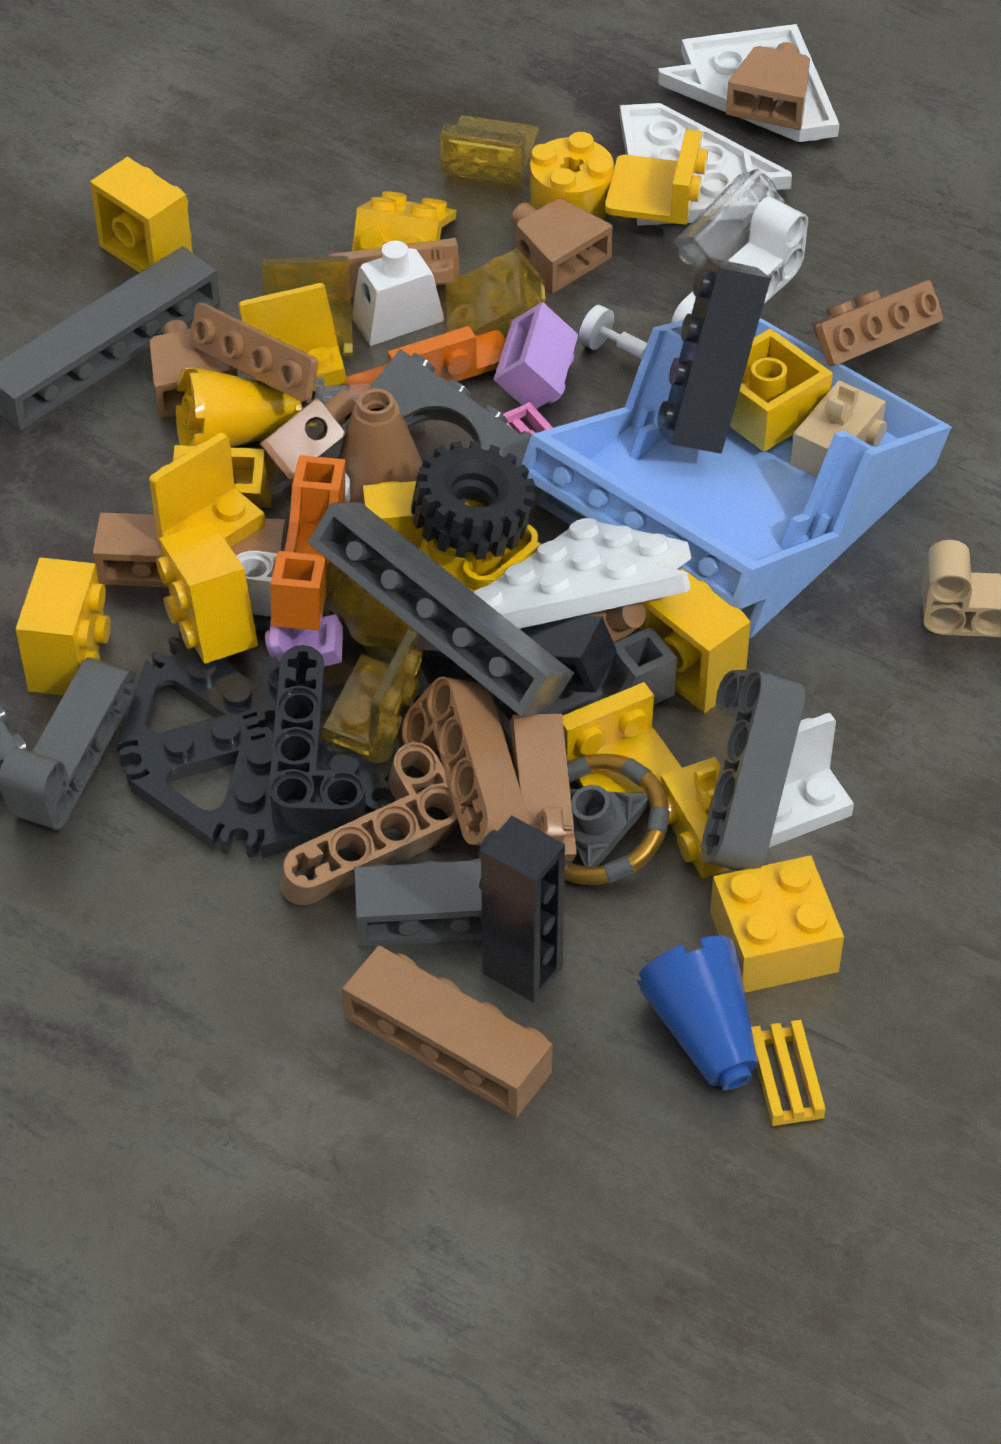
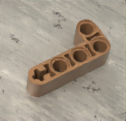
M447 677L437 678L407 711L402 723V738L404 744L412 742L423 743L429 746L435 753H440L462 835L468 844L481 846L487 834L492 830L498 831L511 815L529 824L527 810L492 693L481 683Z
M412 742L398 749L394 756L388 780L390 790L396 799L395 802L301 844L287 854L284 859L279 886L281 893L288 901L295 905L303 906L315 903L355 884L354 867H367L374 864L396 865L445 842L452 836L458 823V817L444 767L436 753L429 746L423 743ZM408 766L416 767L421 770L424 777L411 778L402 769ZM439 808L446 813L448 818L445 820H435L426 813V809ZM395 828L405 838L399 841L390 840L382 834V830ZM343 848H350L355 850L361 858L353 862L346 861L337 854V851ZM299 870H300L301 873L303 874V875L295 876L296 871H299ZM314 874L313 879L308 881L306 876Z

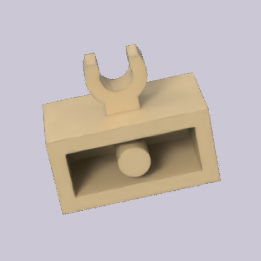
M839 380L793 433L790 465L817 477L834 433L842 430L869 445H879L887 430V422L884 421L886 401Z

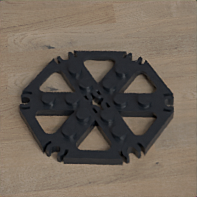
M329 610V616L335 614ZM253 614L256 631L270 630L271 617ZM337 615L343 625L342 642L373 662L376 669L370 675L326 687L320 770L348 771L359 776L365 787L367 815L382 808L376 802L377 800H387L390 803L396 801L390 790L388 780L394 756L398 749L405 745L402 738V723L407 711L425 691L423 687L415 690H406L417 686V673L412 669L411 663ZM179 632V638L172 636L168 639L170 652L173 656L165 657L159 652L154 651L151 654L153 665L147 660L145 661L117 744L121 766L138 765L125 770L128 786H131L132 793L213 851L215 850V843L220 836L222 853L224 854L229 853L233 842L245 840L247 841V856L253 858L258 853L259 841H263L261 855L262 858L292 850L321 836L317 834L283 832L276 827L272 819L269 783L274 732L269 727H266V724L275 722L280 669L279 660L272 658L268 654L258 686L220 659L204 664L194 647L190 649L186 647L181 632ZM300 679L298 686L306 687V679ZM161 687L172 688L214 717L163 732H154L146 727L155 695ZM303 716L295 717V719H303V718H306V717H303ZM394 719L400 721L393 753L387 761L381 763L370 762L333 737ZM297 757V758H292V759H290V760H292V761H299V760H302V759H304V758H299V757ZM235 764L224 802L215 810L200 809L167 784L171 781ZM404 767L402 771L410 777L412 767ZM340 801L337 803L338 805H348L351 802Z

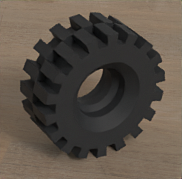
M461 441L451 442L449 451L442 445L434 450L433 457L428 454L423 459L411 503V514H414L413 523L416 529L423 527L422 537L427 542L434 538L438 540L437 549L446 552L449 547L456 549L455 556L464 559L467 552H473L475 560L486 559L488 551H491L496 558L504 555L506 547L512 551L518 546L519 538L523 539L526 533L536 493H533L535 488L533 478L527 479L529 474L527 467L524 464L518 467L515 466L517 457L511 453H508L505 457L499 455L500 447L490 445L489 450L480 449L481 442L470 441L469 448H463ZM459 500H474L486 507H472Z

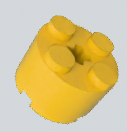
M575 132L570 137L559 138L545 144L536 145L532 149L530 161V205L538 210L555 199H564L604 220L607 216L605 202L614 172V162L611 154L603 146L594 142L593 136L586 132Z

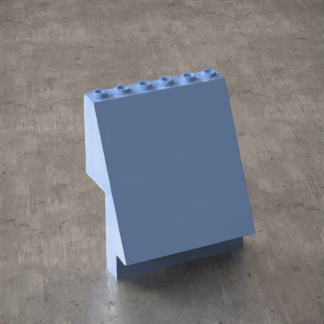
M760 318L755 337L770 328L833 373L831 389L840 380L886 401L884 421L887 422V430L879 445L873 446L845 430L834 433L817 477L790 465L793 435L765 452L761 451L730 426L722 454L672 445L660 433L657 417L662 402L668 400L672 386L669 382L671 364L676 357L679 358L684 342L681 338L683 320L653 327L625 407L532 434L521 465L524 464L529 470L527 479L533 478L535 485L541 489L537 505L569 525L583 518H593L602 523L628 526L633 530L651 534H664L669 538L687 541L692 559L677 570L685 569L697 580L706 582L712 591L729 605L739 608L747 619L751 621L749 638H752L936 466L952 427L842 364L828 366L823 353Z

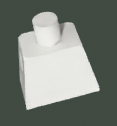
M401 241L385 243L382 247V258L364 263L358 269L352 320L369 346L444 321L442 307L431 270L416 249H408V246Z

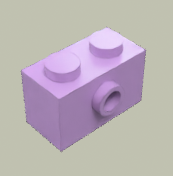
M541 302L512 320L494 381L521 405L530 402L537 409L546 403H554L565 390L566 385L564 383L569 366L574 360L573 352L579 334L545 303Z

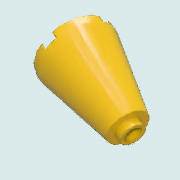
M183 367L179 374L177 391H185L182 405H176V424L180 445L197 446L220 432L229 437L230 448L264 440L302 409L301 401L269 387L264 382L197 367Z

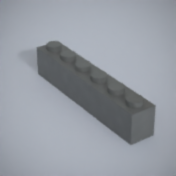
M182 246L0 360V415L21 431L150 348V340L154 336L163 335L162 329L166 323L172 320H182L187 324L192 321L197 303H206L212 307L220 303L217 270Z
M361 502L331 503L308 544L521 717L550 712L574 672Z

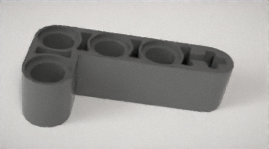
M87 657L82 662L33 751L13 747L4 758L0 769V789L8 811L12 816L54 830H59L64 826L133 699L137 684L135 671L91 657Z
M731 670L720 682L716 695V708L718 712L731 716L733 719L702 838L701 856L703 861L734 871L757 869L763 866L768 853L805 705L806 694L803 685L758 670Z

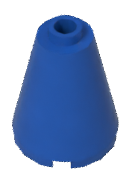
M724 935L708 936L699 939L703 946L701 949L687 953L682 944L653 959L639 972L641 980H637L640 992L709 1085H721L723 1090H731L746 1084L752 1079L751 1071L757 1067L758 1060L737 949L729 937Z

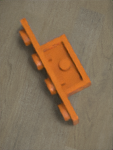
M466 326L388 351V364L399 349H402L410 356L413 353H417L424 357L435 368L434 373L448 382L450 379L460 381L497 369L506 340L499 330L475 336L471 328ZM388 364L348 376V383L340 385V389L344 388L352 399L357 402L360 394L371 387Z

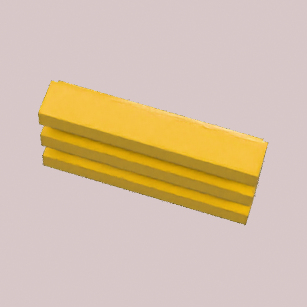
M791 1021L790 1027L782 1028L781 1023L770 1024V1030L761 1031L760 1026L751 1027L758 1060L757 1071L771 1125L777 1126L824 1119L826 1108L802 1021ZM792 1041L809 1103L807 1108H804L786 1042ZM774 1044L791 1110H782L765 1045Z

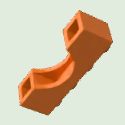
M298 456L292 483L290 519L285 550L277 551L270 583L271 626L320 631L333 563L308 544V541L331 503H345L346 459Z

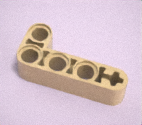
M942 540L932 545L927 552L922 581L924 626L929 631L941 635L1001 637V574L971 573L969 548L960 541Z

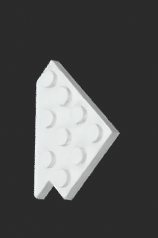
M797 24L682 39L681 53L686 65L658 68L659 85L726 112L728 81L753 47L763 46L776 49L780 43H792L798 48L799 54L807 55L810 58L807 95L801 130L749 119L744 120L797 142L838 137V119Z
M661 103L620 105V123L626 155L678 161L685 130L702 131L701 149H708L707 168L705 175L699 174L702 177L699 202H692L688 223L752 219L755 209L762 201L760 191L791 189L792 174L790 171ZM636 218L637 226L674 224Z
M583 518L573 522L567 531L554 540L540 545L537 552L521 563L510 566L505 571V574L493 583L476 590L474 593L520 629L685 593L691 589L688 574L686 571L677 569L692 558L687 541L669 538L664 534H651L633 530L628 526L602 523L593 518Z

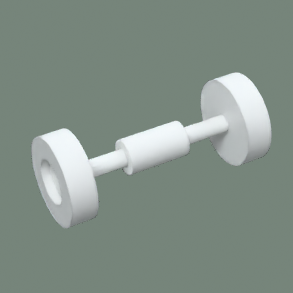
M602 305L594 306L582 322L579 331V342L592 350H596L609 338L617 342V348L642 360L647 342L627 332L619 334L613 331V311Z

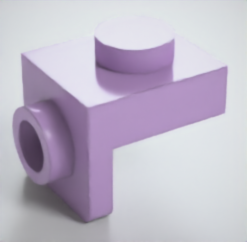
M336 614L322 617L320 631L271 626L270 622V630H267L265 633V642L270 656L277 658L279 662L282 655L288 649L300 645L311 646L317 649L323 656L324 667L342 662L343 625Z

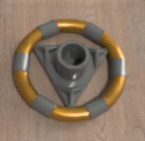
M609 753L591 754L567 762L569 783L593 772H615L642 787L646 794L611 792L597 785L584 786L579 790L570 789L575 843L584 866L565 861V881L581 885H601L613 883L634 874L655 855L666 836L670 812L668 799L662 784L650 769L633 758ZM650 805L651 809L646 834L640 844L628 855L599 866Z

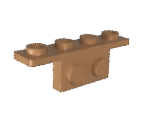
M926 280L880 297L878 289L853 298L855 306H852L851 300L826 308L828 317L813 322L812 326L817 340H820L828 366H834L943 320V315L932 282Z
M206 303L196 304L191 325V346L301 402L311 400L318 369L316 357Z

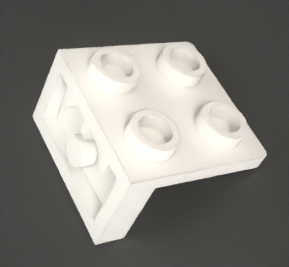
M831 713L800 721L769 848L852 816L854 803L830 769L836 720Z

